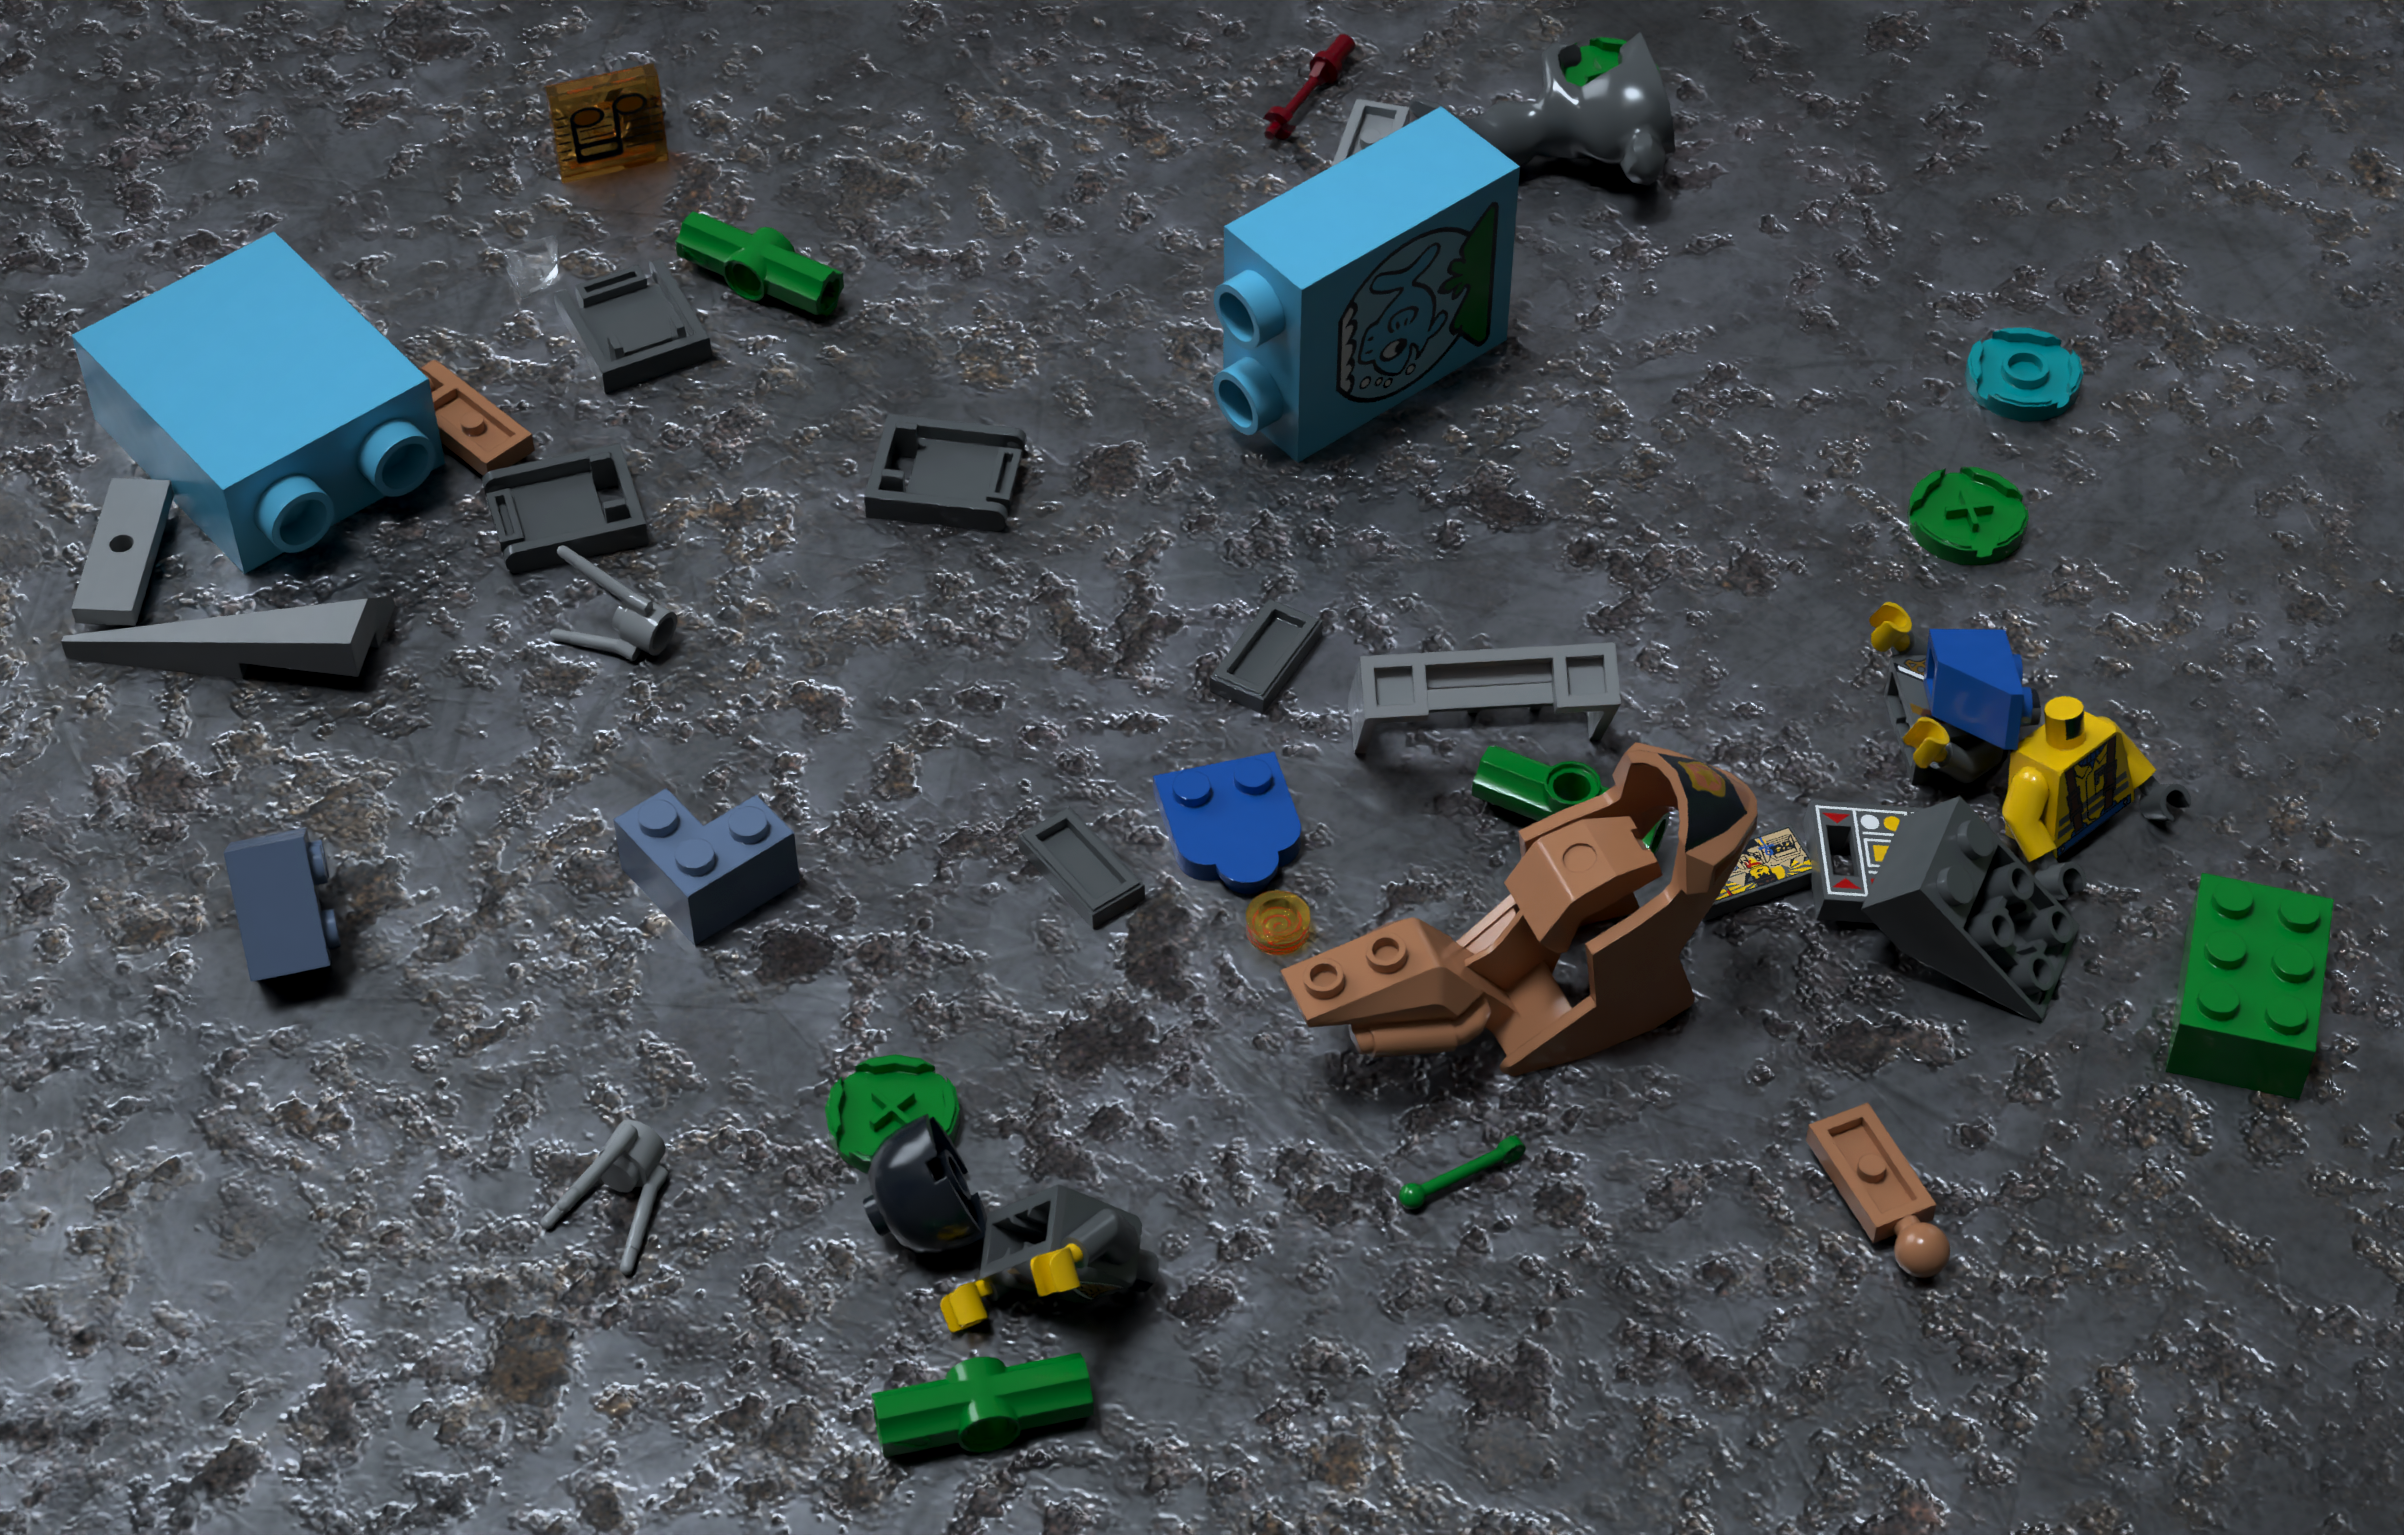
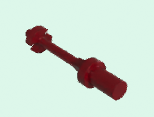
M1340 34L1326 51L1317 52L1309 63L1311 71L1309 80L1285 108L1274 106L1268 110L1263 117L1264 120L1271 122L1264 132L1267 139L1273 140L1274 137L1281 140L1287 139L1296 129V126L1290 125L1288 122L1314 89L1324 83H1334L1343 71L1342 64L1356 47L1354 40L1350 36Z

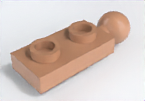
M1867 1102L1809 1124L1806 1142L1871 1241L1875 1243L1896 1235L1897 1239L1894 1246L1896 1261L1911 1276L1928 1278L1941 1272L1947 1265L1950 1257V1244L1941 1229L1927 1223L1933 1220L1937 1204L1869 1103Z

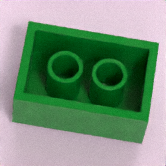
M2201 873L2187 923L2165 1072L2300 1100L2316 1052L2334 899Z

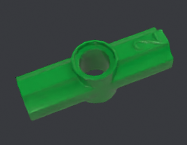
M693 211L682 222L679 236L675 241L677 256L723 275L729 287L746 300L759 301L765 294H768L815 315L820 314L827 317L837 307L840 293L844 288L843 272L796 253L790 241L773 228L761 227L754 234H750L710 216Z
M1495 745L1494 747L1489 746L1480 760L1472 783V796L1540 821L1561 810L1597 797L1610 788L1602 786L1596 771L1584 763L1566 761L1549 766ZM1670 812L1663 815L1642 840L1646 848L1650 849L1654 856L1661 846L1668 826Z
M1081 1352L1008 1367L998 1358L987 1356L975 1357L953 1366L946 1374L945 1379L871 1393L876 1430L883 1457L959 1443L967 1451L978 1453L990 1452L1012 1443L1019 1436L1021 1430L1094 1416L1090 1378L1085 1358L1082 1357Z

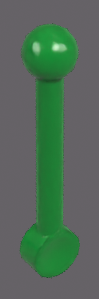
M1509 1136L1503 1139L1495 1150L1421 1185L1416 1183L1405 1184L1399 1192V1200L1405 1208L1417 1209L1423 1205L1425 1198L1501 1161L1505 1164L1515 1162L1524 1154L1526 1150L1525 1145L1518 1136Z

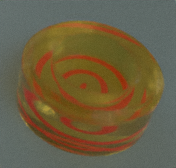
M1281 890L1268 891L1255 897L1248 905L1246 910V936L1256 949L1271 955H1285L1297 951L1307 942L1310 935V910L1306 902L1296 894Z

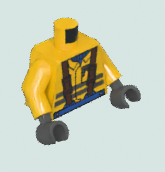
M2061 696L2049 700L2044 708L2045 724L2018 743V750H2012L2010 753L2008 792L2002 806V815L2005 820V835L2018 843L2028 863L2035 860L2038 869L2034 876L2057 901L2067 900L2069 898L2068 893L2083 891L2086 888L2087 880L2085 872L2080 865L2074 862L2058 863L2056 859L2135 800V788L2138 787L2142 792L2139 800L2142 815L2148 820L2157 822L2175 821L2173 815L2168 812L2165 801L2176 808H2188L2191 805V796L2184 786L2179 784H2160L2154 778L2153 774L2156 768L2115 722L2107 717H2096L2084 711L2082 702L2070 696Z

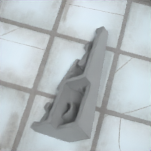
M393 596L367 598L63 636L61 643L65 656L69 659L237 679L244 678L249 664L358 677L369 647H380L395 604Z

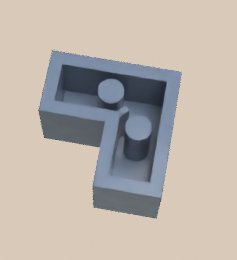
M665 788L613 819L621 869L694 945L699 944L800 882L794 832L757 795L703 826Z
M306 827L229 843L224 851V857L250 981L253 982L330 966V949L341 947V941L334 909L321 911L318 896L320 892L319 885L328 883V878H330L322 840L310 842Z

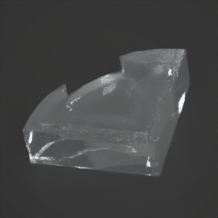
M556 235L502 250L504 266L521 300L542 291L553 281L558 273L560 254Z

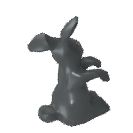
M1641 32L1620 48L1618 66L1582 87L1567 82L1562 73L1564 68L1580 64L1582 61L1580 48L1574 43H1552L1542 52L1543 90L1535 101H1499L1487 111L1474 118H1463L1450 112L1519 166L1528 164L1536 155L1588 158L1605 167L1622 168L1626 177L1633 183L1650 185L1662 176L1665 160L1671 158L1676 151L1670 103L1659 70ZM1424 98L1410 100L1409 109L1419 119L1442 105Z

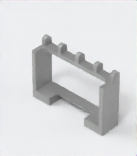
M1616 642L1360 656L1348 696L1349 718L1352 720L1354 754L1367 753L1376 724L1427 721L1429 713L1466 711L1467 714H1474L1488 709L1528 707V710H1541L1543 706H1554V714L1584 712L1588 722L1589 740H1601L1621 705Z

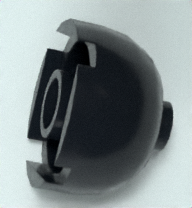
M925 1114L900 1127L886 1137L873 1153L868 1170V1180L873 1195L863 1199V1205L872 1226L880 1236L892 1232L900 1244L908 1250L920 1255H944L962 1249L985 1237L987 1216L978 1192L970 1195L968 1185L963 1176L968 1173V1170L951 1139L934 1117L929 1119L928 1114Z

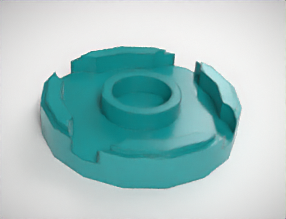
M2028 327L2004 328L1993 332L1991 339L1985 340L1983 343H1981L1980 339L1972 346L1964 375L1967 389L1979 405L1997 416L2016 421H2044L2062 415L2075 404L2084 374L2081 360L2073 349L2070 355L2066 349L2061 347L2062 340L2048 332Z

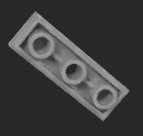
M111 479L71 608L75 623L136 626L174 498L171 480Z

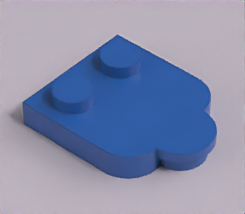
M1275 752L1153 776V793L1179 868L1189 877L1201 881L1222 879L1224 884L1235 892L1243 894L1256 893L1267 887L1276 875L1278 867L1290 863L1298 855L1301 847V823Z

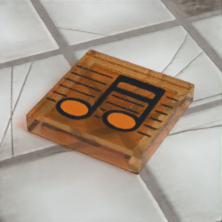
M654 63L544 86L557 171L562 183L669 160L659 77Z

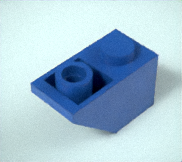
M1929 629L1923 684L1931 715L2004 750H2018L2020 726L2030 725L2033 700L2031 688L2022 686V657L2020 654H2012L2006 630Z

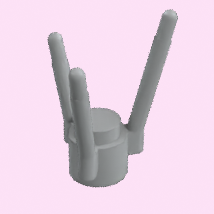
M561 545L558 547L557 554L622 600L612 620V627L619 632L620 638L614 639L576 631L553 629L550 632L552 640L614 652L631 661H635L638 658L641 650L656 656L667 647L673 637L677 624V615L673 611L634 593L567 546Z
M625 1120L621 1122L594 1162L541 1219V1227L546 1230L551 1229L599 1178L609 1187L620 1192H630L634 1187L641 1186L643 1189L620 1264V1272L623 1275L631 1274L637 1255L640 1252L657 1192L669 1175L667 1170L658 1164L666 1150L663 1139L655 1130L639 1121Z

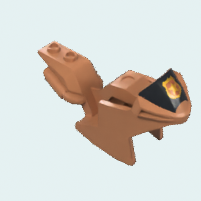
M1635 742L1623 754L1612 774L1616 785L1597 797L1561 810L1518 831L1521 860L1504 882L1510 895L1456 942L1449 935L1418 918L1411 917L1388 922L1355 940L1280 970L1281 977L1308 1028L1348 1025L1350 1038L1360 1055L1367 1054L1372 1058L1454 1052L1457 1046L1467 1044L1478 1037L1485 1027L1494 1034L1507 1057L1501 1062L1500 1070L1502 1073L1510 1076H1517L1585 1058L1659 1027L1694 1003L1695 995L1679 955L1717 899L1756 829L1757 799L1747 784L1730 772L1672 750ZM1678 811L1680 819L1678 831L1679 844L1672 880L1659 895L1639 908L1640 906L1633 892L1662 876L1657 859L1652 851L1646 848L1642 840L1663 815ZM1631 914L1585 943L1590 995L1572 1008L1552 975L1561 953L1568 951L1578 927Z

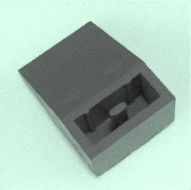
M1961 796L1902 816L1861 908L1903 953L2033 1021L2043 1019L2080 926Z

